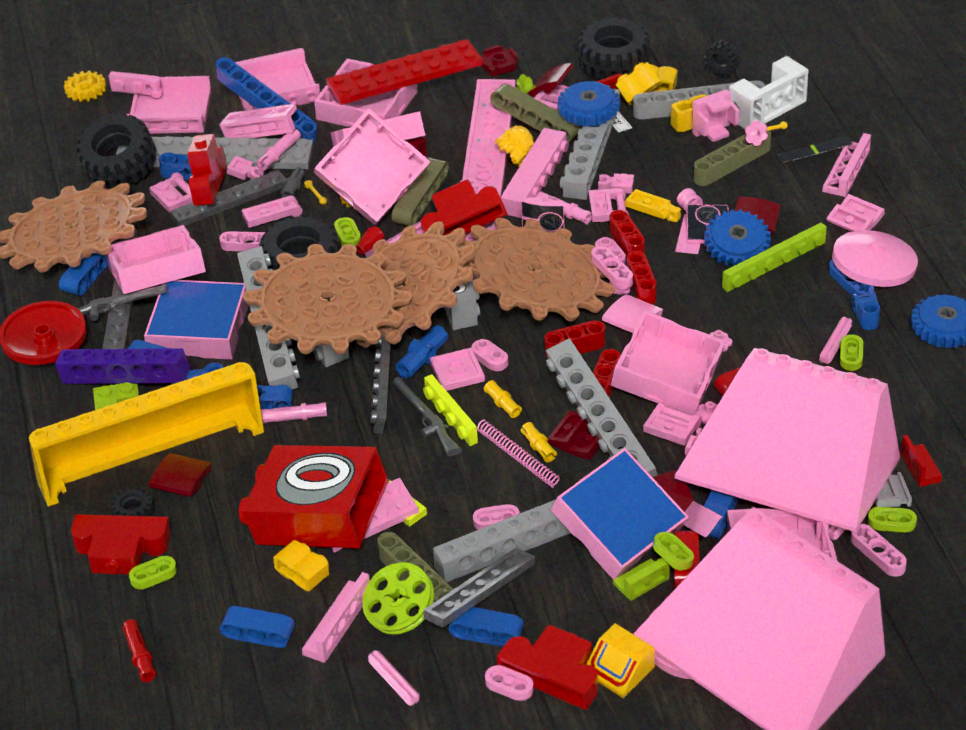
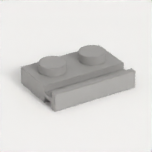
M897 472V475L890 474L875 500L877 507H900L901 504L911 507L912 498L901 472Z

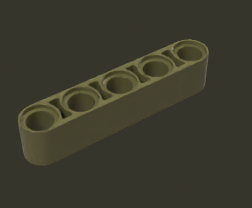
M502 84L490 95V100L495 107L541 132L544 128L566 132V141L568 142L578 135L579 125L568 122V119H563L557 110L509 84Z
M771 130L766 131L768 138L762 141L759 146L748 143L746 141L747 134H744L697 160L694 163V183L699 186L709 185L770 151Z
M427 158L430 161L429 166L395 205L392 212L393 223L406 226L416 224L431 201L432 195L437 192L447 176L449 169L447 161Z
M385 532L378 537L379 559L386 566L406 562L421 568L432 581L434 602L454 590L398 535L392 532ZM402 572L399 579L401 581L406 580L410 572ZM423 583L419 584L415 589V594L422 593L426 585Z

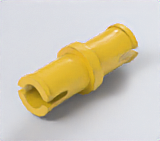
M494 380L486 383L484 391L494 399L497 407H502L511 418H515L521 413L522 408L515 403L508 391H503Z
M532 422L525 423L522 426L523 428H521V433L529 440L531 448L538 451L545 462L553 461L555 459L554 456H557V452L547 442V437L544 434H540Z

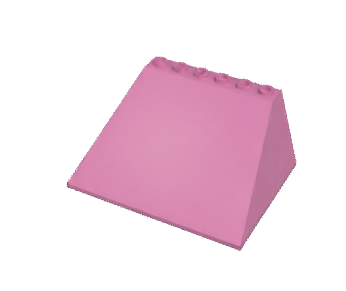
M754 348L676 472L675 479L856 532L900 460L888 384L874 378L868 379L857 376L852 372L846 373L835 370L833 367H824L807 360L801 361L790 358L788 355H779L768 352L766 349Z
M755 507L737 522L633 634L655 647V653L764 730H818L885 657L879 588Z

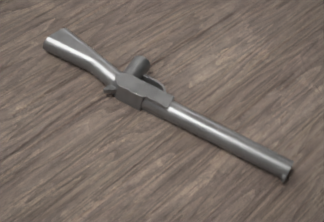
M165 284L115 297L95 299L90 301L89 304L78 308L82 315L90 313V319L96 321L98 320L99 313L106 312L118 304L168 293V287Z
M396 377L393 380V384L423 415L422 423L425 428L421 429L422 435L427 437L437 432L447 456L460 454L462 449L448 436L445 430L449 426L443 424V421L402 381L403 378Z

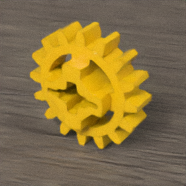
M81 71L80 74L74 73V77H68V81L64 82L65 93L68 98L72 97L73 101L79 99L82 102L84 99L90 101V98L97 99V95L102 96V91H106L105 78H103L102 74L98 75V72L93 74L91 71L87 73Z

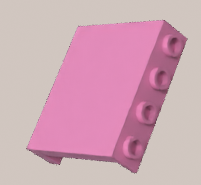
M303 48L235 62L290 104L298 106L311 103L320 94L319 83L315 84L305 62ZM239 96L245 111L256 109Z
M209 76L159 77L161 82L159 87L162 89L161 97L153 98L151 95L134 94L130 115L141 119L147 126L150 134L204 132L212 92Z

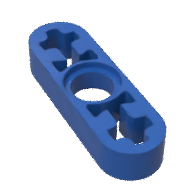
M833 259L830 261V276L850 295L855 293L857 295H865L874 291V286L858 281H847L846 279L851 278L843 274L836 267Z

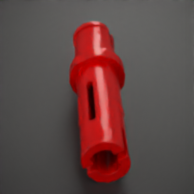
M133 619L127 620L122 629L133 655V665L138 668L141 680L143 682H150L156 676V671L151 663L152 655L146 649L137 621Z

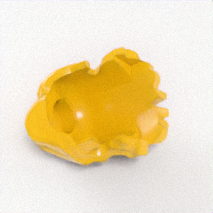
M514 126L505 130L494 141L500 147V151H505L506 154L510 153L511 161L518 167H520L534 144L531 133L522 126Z

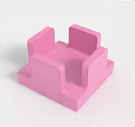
M727 89L693 101L692 133L696 137L700 135L707 136L714 142L729 136V132L724 127L730 125V122L734 126L739 124V109L731 102V92Z

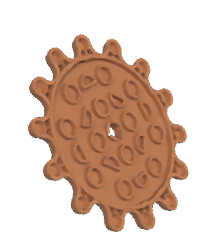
M96 181L85 190L78 191L75 186H67L61 190V194L56 198H36L32 201L34 208L31 211L15 213L8 218L14 227L0 231V243H7L0 247V258L5 259L15 256L9 261L14 269H20L28 264L35 263L34 266L39 272H46L56 263H67L70 267H76L81 264L82 258H87L92 253L109 254L111 252V242L116 239L134 236L135 227L129 224L146 218V208H135L144 203L145 195L141 192L127 195L130 192L128 183L119 184L112 189H105L104 181Z
M497 218L495 220L496 230L473 225L470 231L472 237L477 241L464 240L458 246L463 247L473 244L476 248V255L462 266L470 267L473 275L478 277L472 283L473 290L476 293H494L500 298L499 305L501 309L508 311L515 306L529 309L532 317L536 320H543L548 312H557L566 320L574 321L579 316L577 308H585L591 312L598 313L604 304L596 296L611 297L615 292L612 284L606 283L601 279L607 277L592 263L591 251L595 246L572 243L570 241L571 232L564 228H560L555 232H547L542 229L540 222L535 219H528L525 226L517 227L505 218Z
M440 221L433 223L422 234H417L414 226H408L402 231L401 237L396 242L387 243L386 240L382 239L373 245L374 254L381 253L386 257V262L382 267L384 271L402 270L406 273V278L403 282L405 286L399 284L395 288L412 293V300L408 305L393 308L395 311L403 314L402 324L398 327L384 325L377 328L381 335H385L387 342L391 344L398 343L403 332L412 326H417L421 330L428 329L432 324V313L441 307L452 308L457 304V296L453 290L458 285L467 283L473 278L472 269L462 266L476 255V248L473 244L458 247L466 238L463 228H457L444 236V224ZM357 339V343L364 348L371 345L364 340Z
M313 244L308 247V254L302 258L293 257L289 253L279 254L277 262L280 268L277 270H256L254 272V279L263 287L257 290L246 291L243 294V298L249 305L260 306L257 311L251 312L248 315V321L252 326H272V329L267 332V337L271 343L279 344L284 340L294 339L298 341L297 347L303 354L311 353L320 344L330 345L337 354H344L348 350L349 342L356 339L364 340L369 344H377L381 338L378 327L384 325L400 326L404 319L403 314L395 311L393 308L408 305L412 300V293L395 288V286L404 282L406 273L402 270L384 271L382 269L386 262L384 254L376 253L367 258H360L356 255V246L352 244L342 246L336 253H327L323 246Z

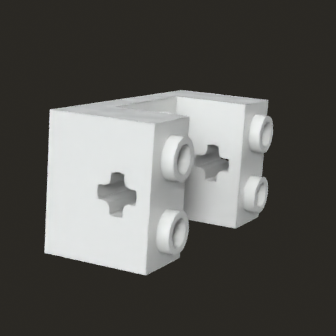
M786 56L772 63V81L763 88L759 89L745 79L730 85L731 102L739 109L738 125L746 129L753 121L765 124L806 102L808 69Z

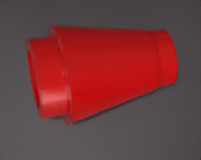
M376 226L368 228L356 245L357 252L360 255H364L373 249V245L377 241L385 238L384 233Z

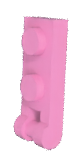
M112 71L109 74L111 90L114 92L151 95L153 98L162 96V89L159 87L161 82L158 76Z
M294 196L284 197L242 210L243 218L249 228L292 215L296 217L302 214V208Z

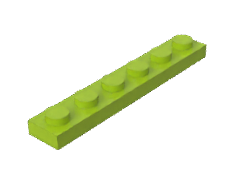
M819 223L723 271L722 288L729 292L821 246L826 242L827 226Z

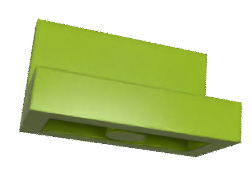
M663 558L657 561L649 559L614 579L613 584L632 601L668 580L669 564Z

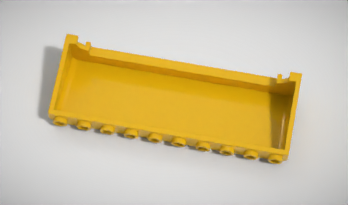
M238 362L33 431L29 436L37 482L47 506L59 503L58 494L61 491L62 493L67 492L66 483L236 426L239 433L243 432V429H248L252 431L253 436L264 433L255 373L249 364Z

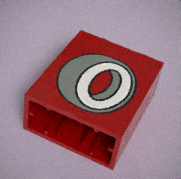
M274 445L266 463L260 464L257 468L256 483L249 497H244L240 502L239 517L242 524L248 525L256 545L287 546L295 540L311 547L360 548L389 480L376 447Z

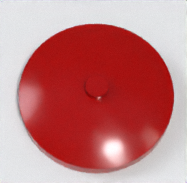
M41 301L19 308L5 319L0 327V344L3 352L9 358L19 363L29 365L53 363L57 361L62 350L78 349L82 345L87 333L85 319L76 307L64 302Z

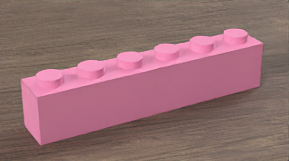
M548 128L542 130L501 196L508 213L507 215L522 218L521 198L536 197L541 189L546 186L547 179L550 175H553L555 166L560 163L563 153L568 150L569 142L566 141V132Z

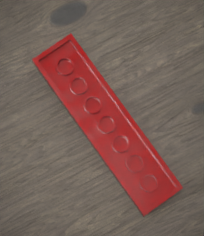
M467 39L449 45H442L435 49L424 50L423 52L407 55L399 59L389 60L381 64L371 65L363 69L353 70L345 74L335 75L327 78L326 81L327 86L339 104L343 105L481 66L483 61Z

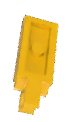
M637 189L625 200L626 207L658 218H666L672 222H678L681 218V208L670 204V200Z

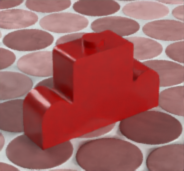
M198 135L193 137L187 152L192 176L189 178V188L194 206L214 203L227 169L224 149L222 146H217L215 135Z
M466 179L432 195L438 212H430L424 215L421 219V225L424 232H426L433 223L440 221L444 224V236L457 228H463L466 234L470 232L473 225H486L508 213L495 187H484L476 194L470 181Z
M75 514L71 534L76 551L80 554H88L92 573L129 574L134 567L140 565L144 552L150 556H159L166 552L170 541L171 529L168 517Z
M549 625L534 645H531L530 641L525 637H513L497 655V665L529 676L533 681V688L581 709L587 710L598 693L597 670L591 665H586L592 654L591 642L573 633H568Z

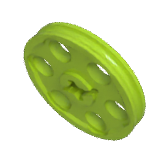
M401 562L388 565L377 572L365 588L362 600L364 614L368 621L383 633L394 635L406 633L416 628L425 620L423 618L424 609L434 602V587L428 575L414 564ZM409 571V577L404 581H400L401 573ZM387 580V587L384 590L378 591L379 583ZM423 583L426 585L422 593L415 594V589L419 584ZM374 604H382L381 609L377 613H371ZM414 606H419L418 614L413 617L409 616L410 609ZM391 616H397L396 623L392 626H387L388 619Z

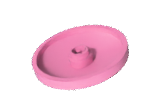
M859 230L846 233L836 240L832 252L833 262L843 274L855 281L872 286L890 287L906 283L913 278L918 265L917 255L907 243L895 236L878 231Z

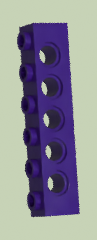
M183 348L67 349L61 351L55 363L63 384L179 383L185 381L190 370V365Z

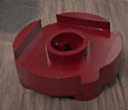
M493 46L483 51L481 56L483 65L481 67L488 71L490 76H498L502 73L517 70L518 55L514 49L509 48V50L503 49V46Z

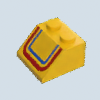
M615 623L599 638L586 665H591L597 670L598 682L624 698L655 667V647Z

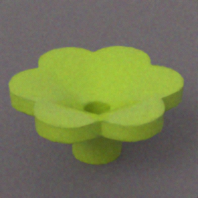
M524 74L520 75L517 80L518 86L516 89L527 94L533 86L532 79Z

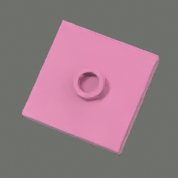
M472 348L430 358V364L436 378L446 391L485 381V375Z

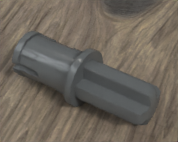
M297 167L291 177L286 179V185L280 193L283 194L282 198L294 196L296 190L300 188V182L305 175V171L301 170L300 167Z

